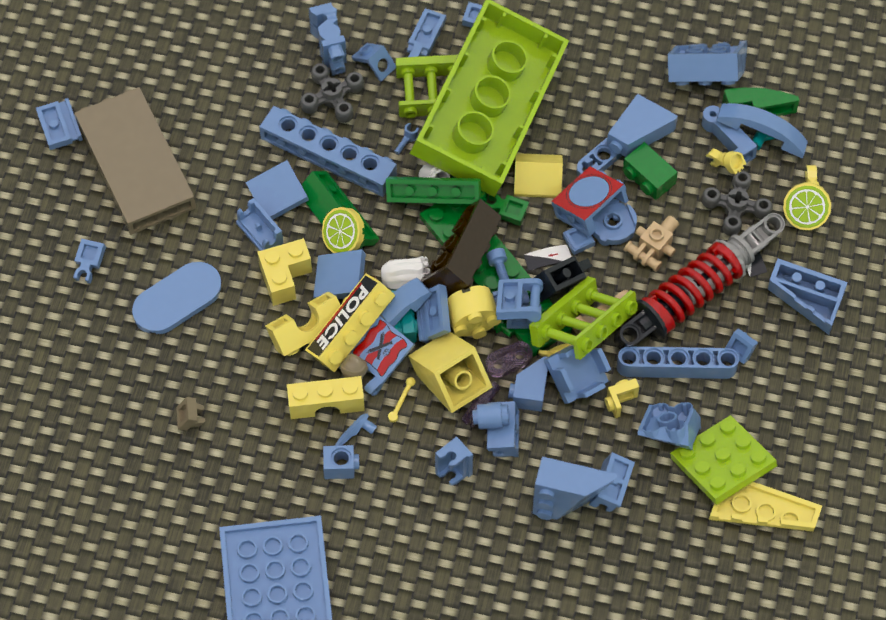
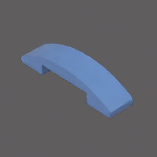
M732 103L721 105L716 121L736 130L739 129L742 123L783 141L782 150L803 158L808 141L794 126L771 112L749 105Z

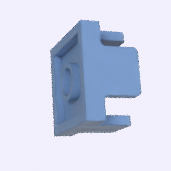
M569 345L544 359L564 404H569L578 398H587L606 387L605 383L609 382L605 372L610 371L611 367L601 348H594L585 357L578 360L575 358L574 346Z

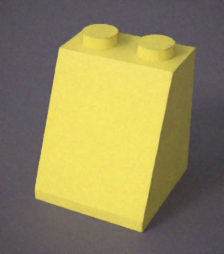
M452 332L432 340L408 355L416 375L451 413L493 388L476 348Z

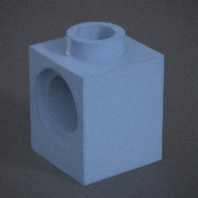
M354 445L323 446L324 479L355 478V469H359V454H354ZM341 459L347 461V463L344 465L336 464V462Z

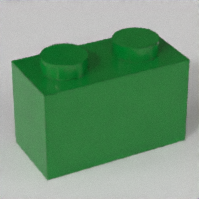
M645 142L624 158L623 172L629 180H634L640 186L643 193L648 196L650 195L653 199L657 200L676 184L678 172Z

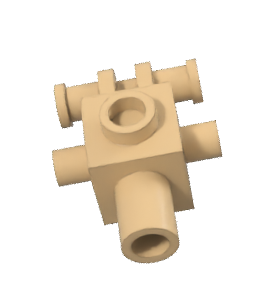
M667 216L661 225L653 221L647 230L639 226L635 234L640 236L639 246L637 247L632 241H629L624 251L633 255L634 260H642L641 264L643 266L648 265L653 271L657 272L662 265V262L659 261L664 254L672 257L676 251L671 245L673 232L679 226V222L674 217Z

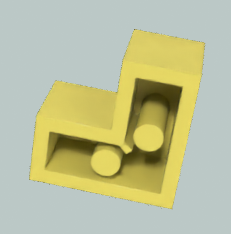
M304 238L257 252L259 266L273 306L295 300V285L292 278L312 272L311 257Z

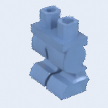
M331 3L309 8L310 32L319 39V50L323 64L330 67L332 75L344 73L346 71L344 63H347L346 42L344 35L341 36L340 28L338 27L337 9Z

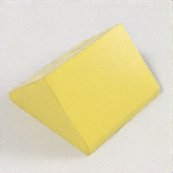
M517 153L515 156L514 196L555 198L562 192L563 156Z

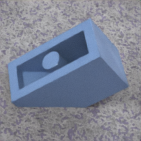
M546 356L518 373L515 384L510 383L508 398H512L519 409L542 412L548 368L544 361L547 358Z

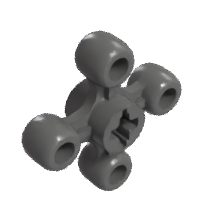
M319 63L314 65L311 70V77L316 84L321 85V90L317 94L305 93L301 97L300 106L302 111L306 114H313L320 105L325 104L329 108H335V116L338 121L342 123L349 122L353 118L354 111L352 105L344 101L343 97L348 92L359 93L364 88L363 76L358 72H351L347 75L346 80L340 82L336 78H330L329 68L325 64Z
M746 171L734 174L732 179L734 189L727 195L721 194L714 187L705 189L702 194V204L706 208L714 209L717 206L725 208L728 216L723 221L722 229L727 236L740 233L742 228L740 218L746 212L753 213L760 220L772 213L773 206L770 200L766 198H760L757 201L749 199L746 191L751 185V176Z

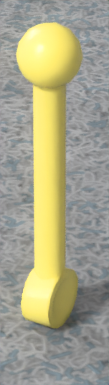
M413 377L407 378V385L394 411L388 414V420L392 423L398 420V412L410 388L416 383Z

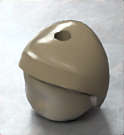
M348 354L341 363L340 370L345 378L361 376L362 379L368 371L367 362L359 356Z

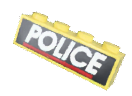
M366 273L305 351L319 363L335 372L395 297V294L380 281Z

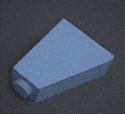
M637 94L609 131L606 146L614 153L626 157L642 143L645 142L647 145H650L672 133L676 129L678 116Z

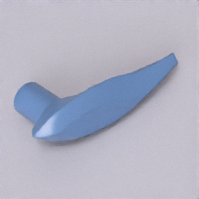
M368 413L361 415L342 434L335 446L345 444L351 437L357 435L361 428L373 434L377 426L367 420L369 417Z

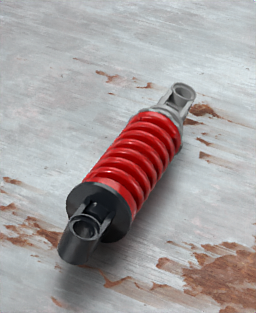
M770 213L758 223L745 230L740 236L734 234L728 238L727 242L717 239L707 248L706 253L699 254L696 260L690 261L687 267L681 268L677 275L670 276L667 282L661 283L658 289L652 290L648 297L637 300L636 316L623 325L615 334L614 343L617 348L621 350L624 347L636 346L649 335L658 340H663L670 331L675 329V322L683 323L685 315L692 316L695 308L700 309L704 306V300L711 301L714 298V293H722L724 286L732 285L733 279L743 278L746 275L745 265H750L754 262V255L760 252L783 231L785 227L783 217L777 213ZM767 223H771L775 227V231L770 230ZM623 333H629L633 341H626Z

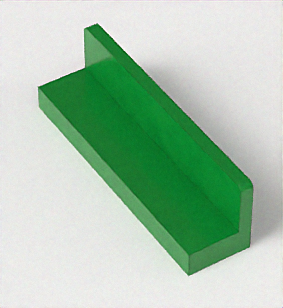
M312 171L301 186L309 199L305 203L322 225L326 215L335 208H351L359 213L327 171ZM361 214L360 216L364 222V228H362L364 240L358 250L362 246H375L380 240Z
M386 178L387 202L473 204L479 199L484 200L486 197V192H481L480 178Z

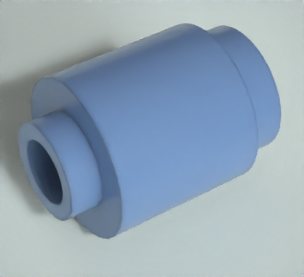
M477 404V410H473L474 425H478L479 430L503 428L504 425H509L508 404Z

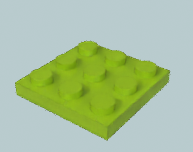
M731 415L696 436L693 450L679 447L670 453L671 459L716 505L777 467V460Z

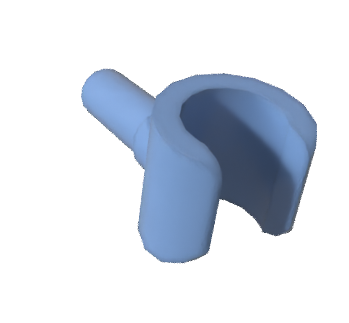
M411 123L405 125L404 137L395 149V154L399 155L408 142H413L417 139L418 127L415 131L410 132Z

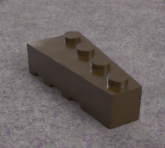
M482 199L466 207L452 229L454 234L440 248L444 252L437 260L432 261L428 267L431 273L427 277H422V283L428 289L438 284L445 285L447 297L461 289L466 290L474 281L473 275L482 264L481 258L491 246L489 243L491 238L499 229L497 225L502 216Z

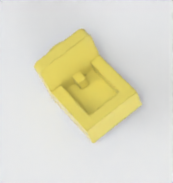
M636 378L629 381L624 379L617 382L614 386L608 387L607 397L604 398L605 405L609 412H613L615 418L621 415L622 407L620 403L638 397L639 384Z

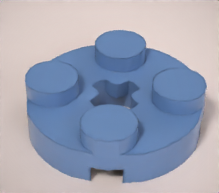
M612 199L592 217L596 228L592 235L601 245H619L633 238L635 234L637 216L634 209L629 204L619 203L617 199ZM613 218L614 221L619 222L617 225L611 226L608 224L609 219Z

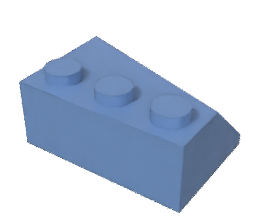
M747 40L739 41V46H730L727 42L713 44L712 48H707V44L675 46L668 53L669 82H675V85H688L689 82H698L699 85H710L712 81H721L722 85L735 84V81H739L745 72Z
M542 457L535 482L532 514L537 515V517L543 520H558L587 504L614 482L618 474Z

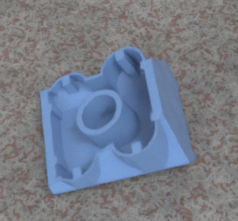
M689 402L679 403L674 407L668 406L666 403L649 405L639 426L638 435L693 450V443L698 431L701 430V417Z

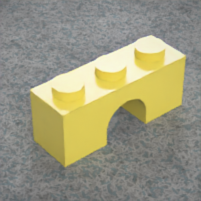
M328 291L308 302L311 318L304 326L297 327L294 319L288 315H284L265 325L276 351L283 356H291L296 354L302 346L310 344L339 308L340 303L335 295Z
M361 376L287 384L291 419L315 417V412L323 407H336L340 410V414L365 411Z

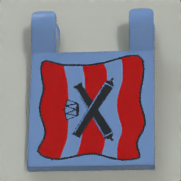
M381 316L376 319L349 353L365 360L368 370L375 375L364 388L372 396H376L385 381L415 346L414 343Z

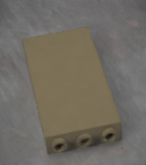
M140 87L127 90L113 98H106L98 104L84 107L74 113L79 130L130 235L196 209L194 195Z

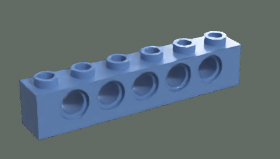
M273 106L259 126L262 140L379 196L384 197L386 194V178L397 176V164L392 159L381 157L367 147H360L346 137L341 138L327 128H320L306 118L292 115L287 109Z

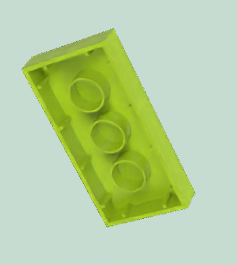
M485 0L409 154L456 178H480L481 190L495 197L507 176L569 40L492 0Z

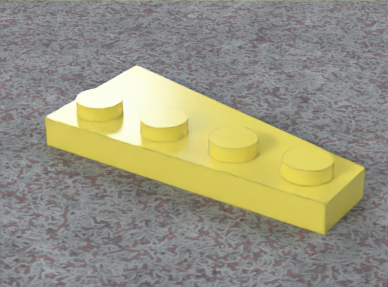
M752 482L716 505L714 503L709 520L814 532L822 505Z

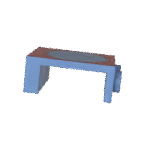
M589 166L557 195L551 203L556 218L591 236L596 231L592 217L613 198L625 204L629 200L626 186L622 181L615 180L604 171H598Z

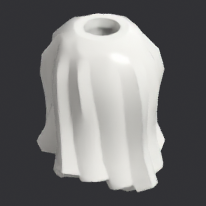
M420 256L411 259L389 260L381 268L382 284L389 290H397L415 278L421 280L422 277H427L430 275V269L426 268L429 267L428 258Z

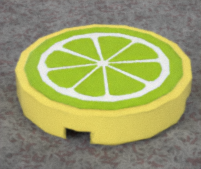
M803 182L795 185L788 191L784 199L783 211L786 219L794 227L800 230H812L819 228L827 221L831 212V200L823 187L814 183Z
M339 207L331 210L326 215L322 225V237L326 247L332 253L353 251L360 248L364 240V234H362L364 222L360 214L354 209Z

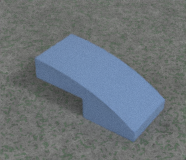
M415 278L393 292L395 297L381 315L389 324L395 326L410 309L416 312L432 293L420 279Z

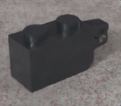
M572 256L534 277L543 281L540 302L575 286L587 277L585 272L593 267L590 260L587 258L578 262L576 257Z

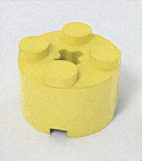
M471 286L468 292L463 293L461 289L448 297L449 318L456 336H473L474 339H480L487 335L486 331L500 324L501 320H497L496 303L491 290L486 286Z

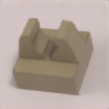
M186 397L176 407L178 430L187 431L189 428L200 427L205 422V418L197 416V414L204 410V406L196 403V398Z

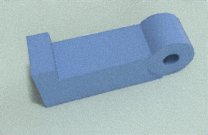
M718 106L706 107L703 111L702 127L706 131L712 132L729 151L742 153L746 163L756 157L757 145L740 127L736 130L716 121L720 110Z

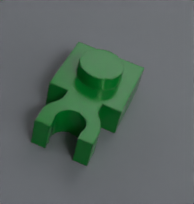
M489 194V200L494 201L495 204H486L502 216L501 220L521 226L529 208V202L510 195L502 199L498 194L495 197Z

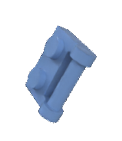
M539 278L499 280L496 306L497 320L528 319L531 322H538L541 319L542 313L539 306L540 293L543 291V281ZM524 291L531 292L530 306H523Z

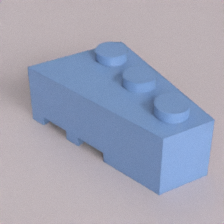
M777 259L769 280L768 290L829 335L848 282Z

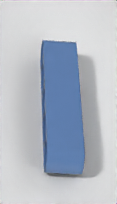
M631 346L624 347L619 351L616 367L619 374L625 377L728 379L736 374L739 355L730 348ZM628 359L633 361L634 363L626 364L623 361ZM655 360L658 362V364L653 365L650 364L648 361ZM677 360L682 362L683 364L676 365L673 363V361ZM704 361L707 365H700L697 362ZM727 361L730 362L732 365L726 366L722 362Z

